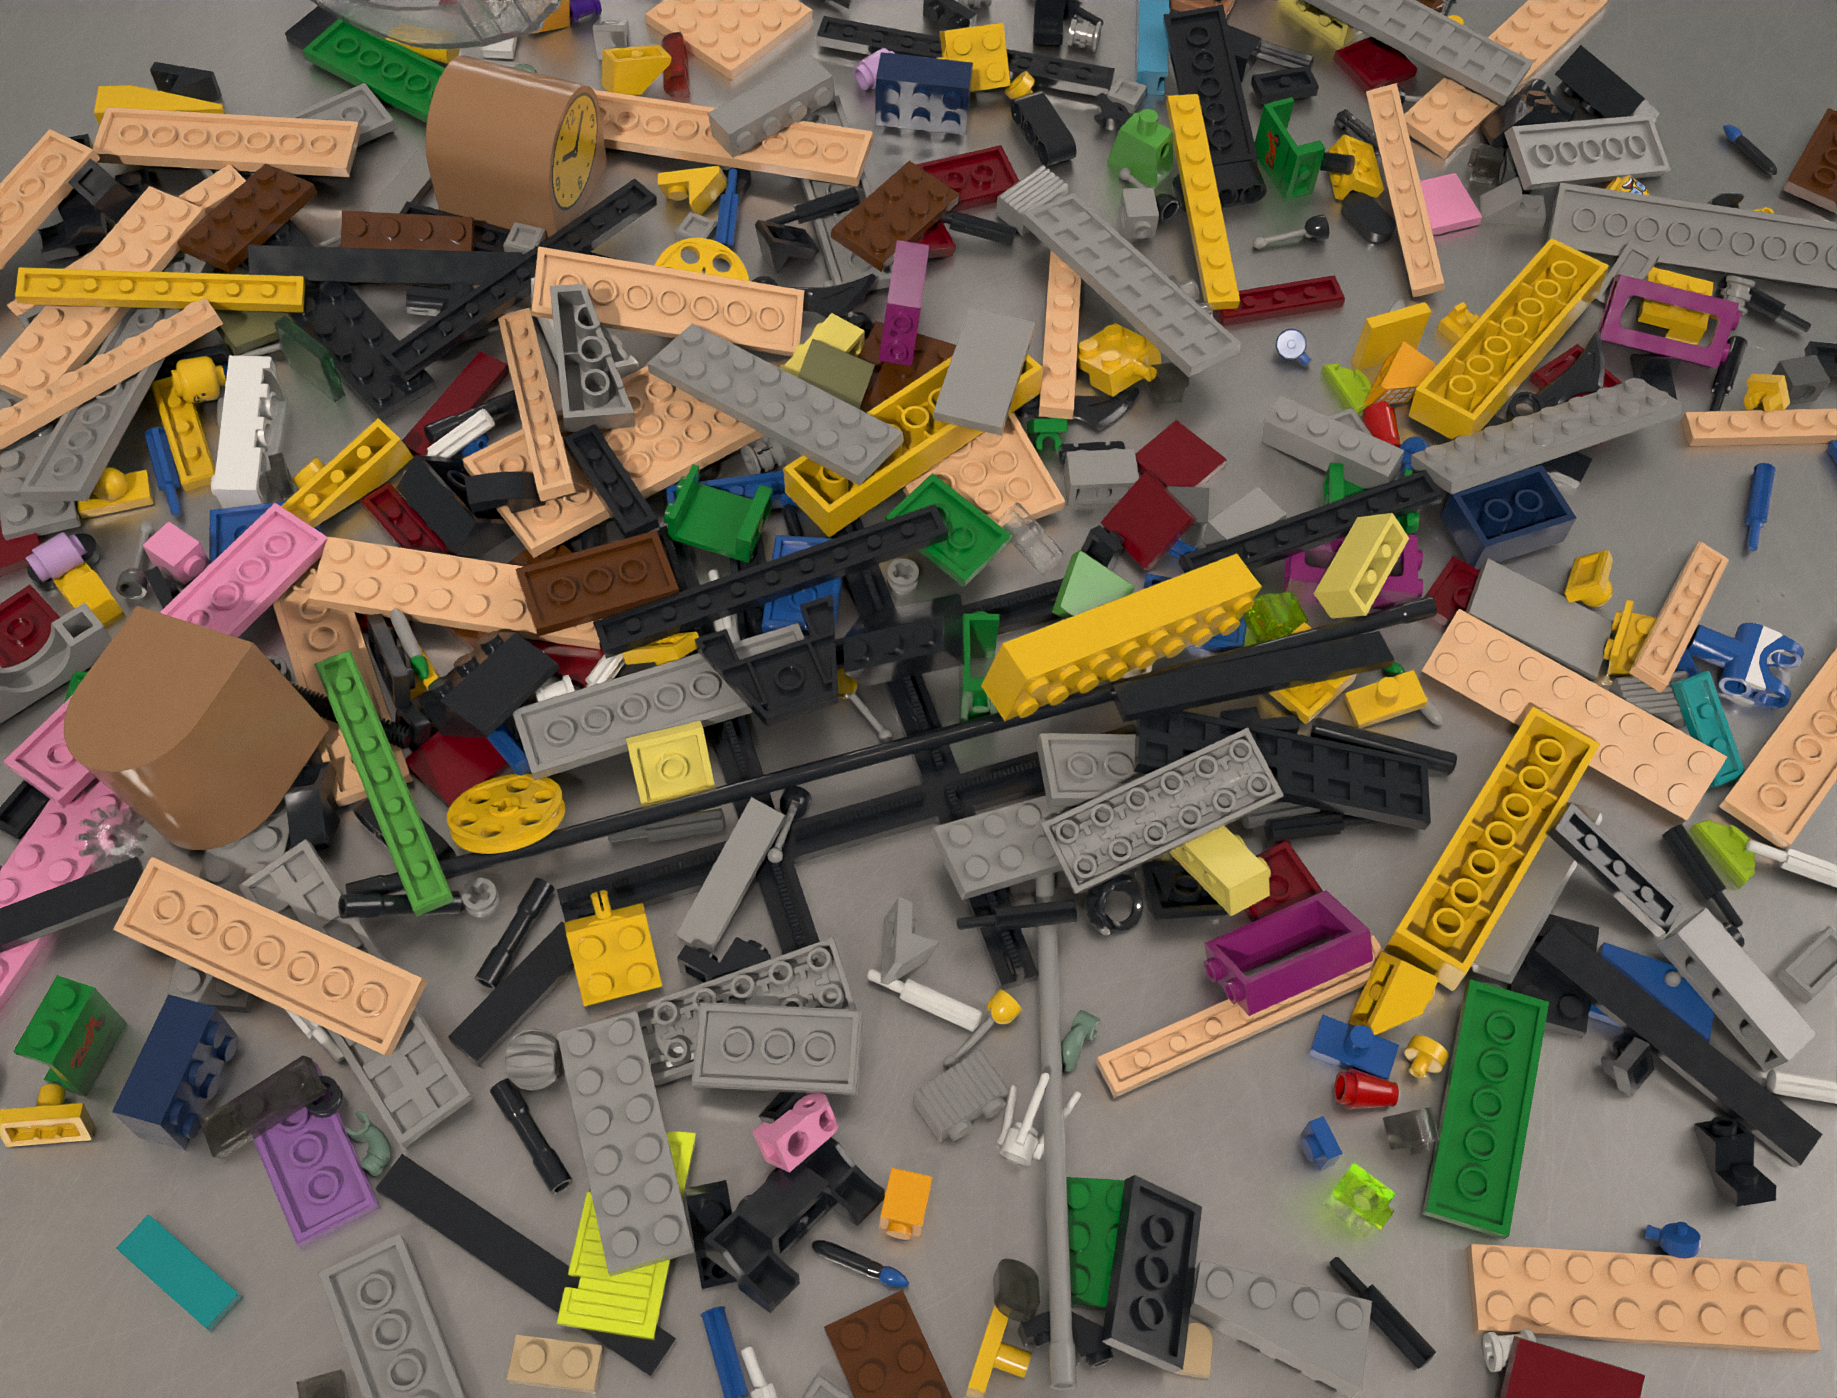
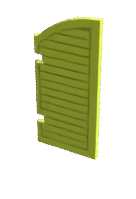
M666 1132L683 1200L696 1133ZM591 1192L586 1193L568 1275L580 1277L578 1289L564 1288L556 1324L654 1340L671 1259L610 1276Z

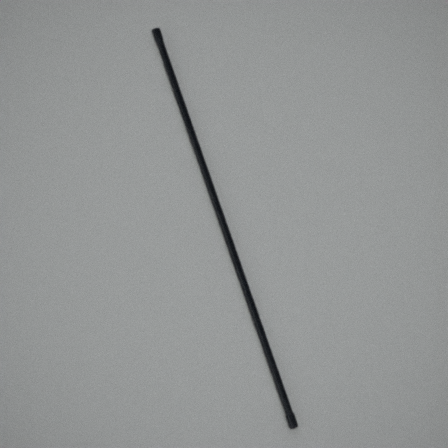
M1431 596L1400 603L1396 607L1373 612L1366 616H1358L1099 685L1084 694L1078 691L1069 695L1057 705L1051 706L1049 703L1039 707L1033 714L1025 718L1017 716L1004 721L1000 713L997 712L557 829L543 839L517 850L495 854L471 852L438 862L445 879H450L1114 701L1110 694L1113 684L1361 635L1398 624H1409L1435 617L1437 607ZM398 872L388 875H377L345 884L347 894L377 893L380 895H390L405 891Z

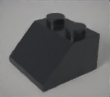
M1528 91L1527 95L1517 94L1507 101L1504 106H1501L1485 118L1479 128L1491 146L1509 147L1504 132L1512 126L1560 122L1562 113L1546 96V93Z

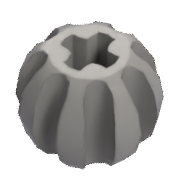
M530 1029L521 1031L512 1037L505 1054V1068L509 1079L519 1088L531 1091L547 1088L555 1083L562 1069V1056L556 1036L547 1030Z

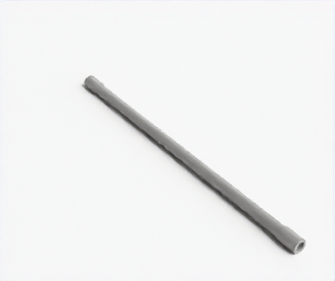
M1056 872L1035 878L1036 904L1055 901L1054 875ZM1055 924L1037 927L1042 1074L1048 1073L1050 1076L1043 1095L1051 1338L1049 1344V1376L1051 1388L1068 1390L1077 1387L1076 1354L1072 1334L1057 927Z

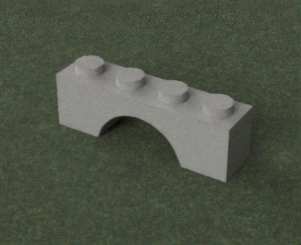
M85 603L51 623V633L47 642L34 656L18 665L0 668V724L71 680L72 674H75V671H85L93 666L111 642L112 638Z

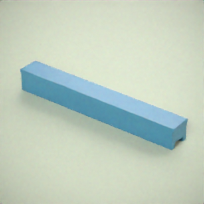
M1137 0L1134 81L1147 86L1146 94L1164 96L1165 77L1168 76L1169 48L1163 24V15L1169 14V0Z

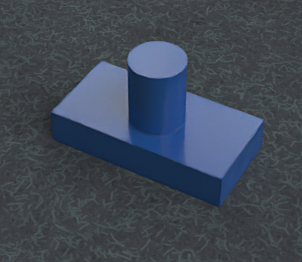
M1323 1014L1308 1055L1347 1071L1352 1068L1388 1080L1399 1045L1376 1035L1374 1036L1372 1030L1367 1026L1358 1025L1353 1027Z

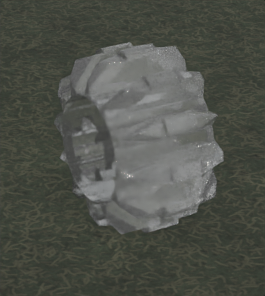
M110 804L106 806L105 811L99 807L91 810V819L85 818L80 820L79 825L86 833L78 834L74 839L77 842L86 843V847L81 849L78 855L85 857L92 854L91 867L97 868L104 863V867L108 868L129 860L132 856H142L144 853L137 842L146 841L149 836L144 833L138 834L137 828L141 827L144 821L142 819L130 821L133 815L132 809L126 808L119 812L116 804ZM109 832L110 835L117 836V843L106 840V833Z

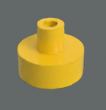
M1024 71L1010 83L1011 86L1007 87L1005 94L1010 99L1032 93L1033 91L1030 88L1033 86L1035 79L1027 71Z
M316 456L291 481L300 489L326 465Z
M1421 1035L1413 1036L1404 1051L1406 1058L1412 1063L1409 1072L1420 1079L1424 1078L1426 1072H1441L1449 1057L1447 1050L1441 1044Z

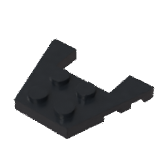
M832 595L800 605V613L811 637L751 657L739 659L727 629L695 639V647L699 654L767 727L838 703Z

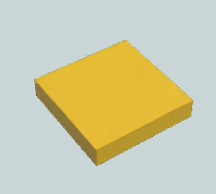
M1426 302L1366 318L1351 360L1354 367L1358 370H1363L1383 364L1386 358L1403 341L1417 350L1432 312Z

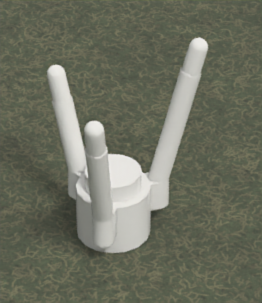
M1048 1073L1041 1075L1023 1122H1016L1014 1128H1012L1017 1086L1011 1085L1009 1088L1003 1127L997 1143L1002 1145L999 1151L1002 1156L1021 1165L1029 1166L1032 1158L1039 1161L1044 1150V1133L1038 1140L1036 1138L1038 1131L1031 1127L1050 1077ZM1075 1091L1064 1104V1120L1080 1099L1081 1093L1079 1091Z

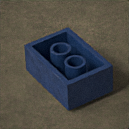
M881 52L876 75L875 125L966 135L973 62Z
M1543 465L1450 494L1440 516L1469 565L1476 569H1480L1488 558L1499 563L1564 542L1577 519Z
M168 994L112 1110V1113L138 1138L186 1150L190 1139H194L197 1136L202 1125V1112L208 1100L213 1099L220 1084L219 1075L225 1062L232 1059L237 1048V1034L216 1007Z

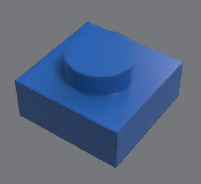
M1324 1116L1308 1122L1301 1133V1146L1308 1160L1314 1161L1320 1172L1334 1166L1343 1153Z

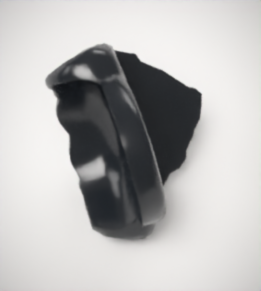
M1121 874L1089 889L1084 899L1086 915L1089 922L1102 935L1108 936L1114 932V929L1120 931L1130 929L1138 923L1142 916V897L1138 890L1132 886L1134 879L1130 875ZM1112 890L1125 892L1132 900L1131 914L1124 921L1116 922L1105 913L1106 898Z

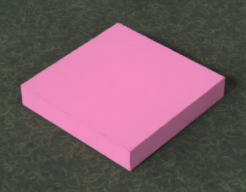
M1456 173L1420 181L1433 235L1480 225L1482 215Z

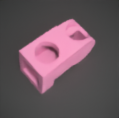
M812 1093L798 1100L792 1110L787 1111L772 1124L763 1122L752 1133L765 1162L791 1172L833 1136L838 1129V1122L827 1096L823 1093Z

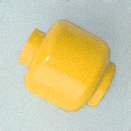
M208 356L179 360L176 364V369L171 370L177 397L183 396L184 400L190 404L216 400L220 396V387L226 386L222 365L215 366L213 360Z

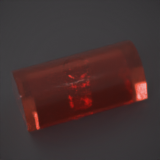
M681 32L670 33L661 42V47L671 56V63L663 71L664 91L672 98H687L690 95V79L685 41Z

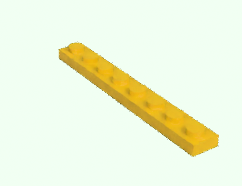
M1198 94L1168 96L1166 108L1170 128L1173 132V144L1206 310L1236 309L1239 306L1240 297Z
M19 267L15 297L18 304L168 309H184L190 303L206 298L214 310L304 312L305 281L303 276Z

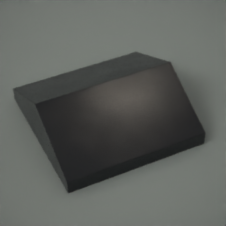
M1177 860L1146 862L1141 865L1146 907L1155 920L1229 915Z

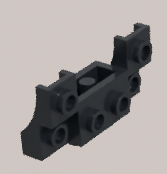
M88 134L68 137L91 149L93 147ZM73 188L69 195L58 205V211L63 221L47 228L38 229L42 238L43 249H41V253L47 262L79 255L78 245L102 241L107 236L106 225H109L108 217Z
M830 1137L791 1172L778 1167L775 1168L768 1175L763 1185L752 1195L745 1196L739 1202L736 1210L704 1239L706 1256L737 1279L738 1289L771 1313L800 1284L799 1274L782 1261L781 1258L831 1209H834L858 1226L884 1200L885 1190L870 1179L852 1161L839 1142Z

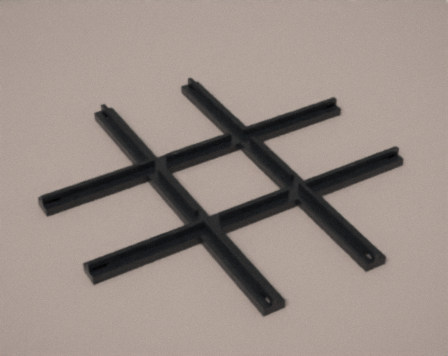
M857 518L829 538H837L863 529L864 526L861 518ZM660 522L657 533L661 543L665 544L667 550L665 554L679 592L699 586L700 583L687 545L668 539L667 525L664 522ZM879 564L843 576L858 617L895 608ZM1063 578L962 605V613L971 614L982 611L988 614H999L998 635L1059 619L1061 617L1052 612L1055 601L1049 603V599L1058 596ZM713 622L682 633L697 632L698 636L702 637L716 631ZM843 638L835 640L837 670L844 667ZM695 649L684 657L695 655L699 652ZM922 674L883 682L904 737L942 727ZM744 715L707 726L726 785L764 775ZM1132 724L1100 734H1136V728ZM514 726L515 739L522 744L517 726ZM949 745L911 755L922 785L793 821L781 850L783 853L782 860L779 863H772L766 855L755 875L781 955L820 942L794 864L933 823H937L939 826L976 815L975 811L1043 792L1045 787L1038 751L961 774ZM770 793L752 797L775 809ZM751 798L732 803L737 820L740 819ZM778 833L777 837L775 838V840H774V842H773V844H772V846H771L770 849L774 848V846H775V844H776V841H777V839H778L779 833ZM727 841L556 889L565 922L576 920L582 912L594 907L593 903L570 909L571 905L592 900L590 896L594 892L598 893L600 905L603 906L600 895L602 890L608 892L612 910L643 903L645 908L699 892ZM1005 888L966 899L972 917L994 914L995 908L1012 907ZM996 926L977 928L999 989L1007 990L1038 979V971L1021 929L998 931ZM1006 957L1009 958L1014 974H1011Z

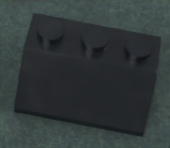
M1582 45L1576 49L1555 73L1562 81L1559 87L1571 98L1575 93L1583 99L1579 104L1591 115H1594L1596 111L1604 116V118L1651 114L1653 120L1660 115L1641 94Z
M415 455L396 489L406 499L407 505L416 510L425 520L426 526L435 532L446 544L445 547L450 553L458 557L482 556L515 535L496 508L472 513L464 477L471 475L465 469L462 459Z
M956 593L860 616L843 638L844 673L862 685L870 686L965 665L961 595Z
M492 631L478 641L479 646L471 653L458 658L453 664L454 668L447 675L434 680L428 686L429 691L418 701L441 736L487 738L560 669L559 665L516 632L498 633V631Z

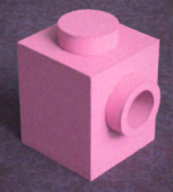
M169 521L142 545L155 567L158 566L159 570L168 576H172L175 581L183 586L202 573L209 564V559L201 543Z

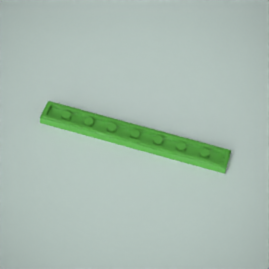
M351 650L315 663L314 665L416 917L453 902L452 893Z

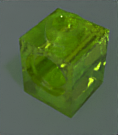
M1293 592L1260 595L1255 600L1254 605L1242 616L1256 643L1290 635L1301 624L1309 621Z
M1353 1162L1322 1206L1365 1237L1373 1227L1380 1231L1392 1216L1394 1210L1388 1205L1396 1193ZM1358 1194L1366 1197L1370 1202L1371 1210H1363L1358 1207L1354 1201V1195Z

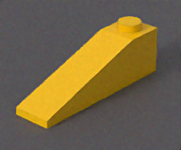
M133 85L98 86L94 115L99 126L106 107L226 114L223 104Z
M377 418L281 507L315 528L387 482L413 458V455L403 441Z

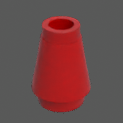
M1387 401L1376 402L1363 410L1364 418L1362 421L1372 436L1400 448L1401 444L1395 409L1390 407Z
M1350 1068L1347 1072L1340 1071L1337 1074L1334 1084V1097L1336 1102L1343 1104L1346 1109L1394 1107L1398 1101L1399 1089L1396 1082H1389L1388 1080Z

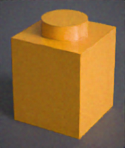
M891 1168L880 1215V1228L886 1229V1233L889 1236L903 1240H909L911 1236L921 1237L933 1177Z

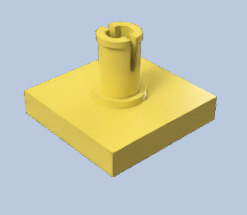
M701 721L626 738L641 807L715 788Z

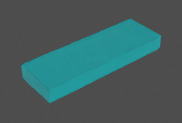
M1710 671L1699 672L1671 683L1689 735L1727 756V759L1709 787H1717L1741 777L1745 769Z
M149 1214L116 1247L121 1254L210 1332L243 1297Z

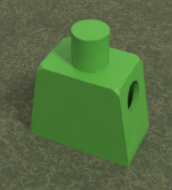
M1144 109L1140 113H1134L1120 128L1107 162L1119 169L1129 168L1132 176L1157 188L1173 170V132L1157 122L1158 114L1156 111Z

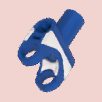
M1743 623L1739 625L1734 638L1699 624L1687 645L1690 655L1724 668L1718 684L1724 693L1746 703L1769 709H1779L1788 705L1791 691L1786 685L1781 683V680L1774 677L1769 671L1768 666L1794 668L1801 664L1804 656L1803 648L1796 641L1756 623ZM1781 652H1790L1794 656H1786L1783 655ZM1767 694H1776L1780 697H1771Z

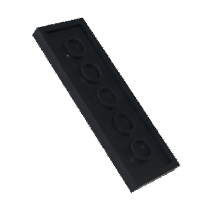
M1217 5L1164 14L1163 24L1178 94H1198L1212 165L1218 166L1244 161H1253L1257 164L1258 156L1224 6Z

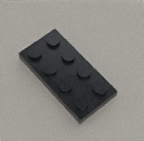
M1136 1175L1124 1181L1101 1342L1174 1373L1183 1370L1202 1206Z

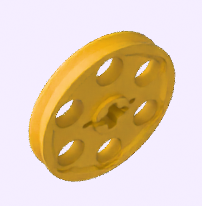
M688 238L673 243L661 253L654 265L696 273L704 271V274L750 281L744 264L732 250L717 241L706 238ZM685 250L694 251L698 256V261L694 264L684 262L681 258V252ZM717 258L725 259L730 265V270L727 272L717 271L713 266V261Z
M511 774L484 781L465 791L452 803L447 812L446 819L452 840L460 848L474 853L495 854L529 846L549 835L563 820L566 806L562 798L561 788L554 780L544 777L534 781L532 774ZM488 800V801H486V802H484V803L476 804V803H478V802H482V801ZM543 800H549V801L544 802V803H538V802H541V801H543ZM475 822V823H473V824H471V825L463 826V825H465V824H467V823ZM531 822H537V823L532 824V825H526V824L531 823ZM500 833L496 836L488 837L489 835Z

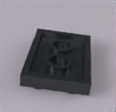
M1549 914L1511 984L1508 983L1507 990L1548 1001L1549 1006L1545 1029L1582 1038L1587 1033L1590 1001L1531 955L1530 952L1555 922L1561 924L1596 952L1599 927Z

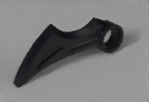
M870 274L851 282L827 287L787 288L804 290L803 311L818 313L826 319L831 313L843 318L866 296L873 286L876 277L874 274ZM760 276L751 281L778 286L776 281L768 276Z
M1595 332L1577 360L1564 373L1539 392L1534 394L1527 391L1516 394L1507 407V419L1512 421L1515 417L1521 416L1516 411L1518 404H1528L1532 407L1533 412L1536 413L1545 407H1553L1565 403L1573 396L1583 393H1595L1601 389L1605 375V355L1600 334Z
M1133 388L1120 392L1114 397L1110 395L1075 396L1073 418L1082 420L1096 431H1099L1116 421L1130 408L1138 397L1139 390L1138 388ZM1040 394L1034 397L1035 402L1024 404L1014 411L1020 417L1052 419L1050 417H1039Z

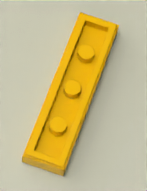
M172 376L152 382V390L185 492L210 485L216 467L195 403H187L183 396L177 397Z

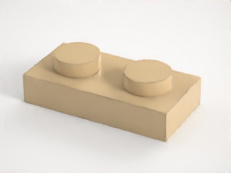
M516 1335L506 1380L513 1384L596 1394L604 1348L602 1345Z

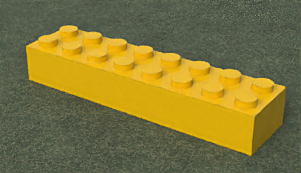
M1551 238L1415 389L1408 416L1452 440L1459 436H1471L1473 433L1481 431L1597 297L1609 265Z
M1029 354L1026 356L1008 415L1040 394L1043 367ZM952 357L867 412V414L902 431L904 442L860 486L803 455L783 468L785 493L828 537L843 529L984 432L933 420V412Z
M1234 554L1002 643L981 687L1004 721L1017 716L1020 718L1028 717L1041 706L1049 703L1051 706L1057 705L1073 693L1078 691L1081 694L1087 693L1100 682L1108 679L1111 682L1116 681L1132 669L1138 667L1139 670H1143L1159 658L1164 656L1172 658L1181 653L1186 647L1204 645L1213 636L1231 634L1240 626L1239 620L1243 614L1254 605L1253 599L1262 586L1238 554Z
M1532 707L1384 950L1438 977L1440 984L1454 991L1470 969L1547 837L1546 832L1560 809L1565 806L1600 744L1541 710Z

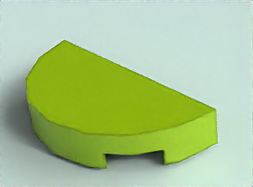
M1340 363L1323 365L1321 373L1345 408H1353L1359 417L1362 416L1363 410L1368 407L1364 400L1372 387L1369 379L1356 368L1353 371L1345 367H1339Z
M1705 820L1691 827V832L1739 889L1754 875V856L1756 853L1747 850L1746 844L1750 839L1733 825L1727 827L1720 823H1713L1712 820Z

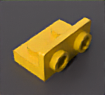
M1344 134L1329 148L1328 152L1353 155L1355 157V167L1351 174L1329 172L1336 199L1343 200L1351 190L1365 193L1374 198H1377L1384 191L1373 145Z
M1627 600L1624 611H1616L1612 632H1617L1615 639L1608 638L1603 659L1610 660L1607 675L1617 677L1633 676L1629 671L1656 620V617L1633 613L1634 601Z

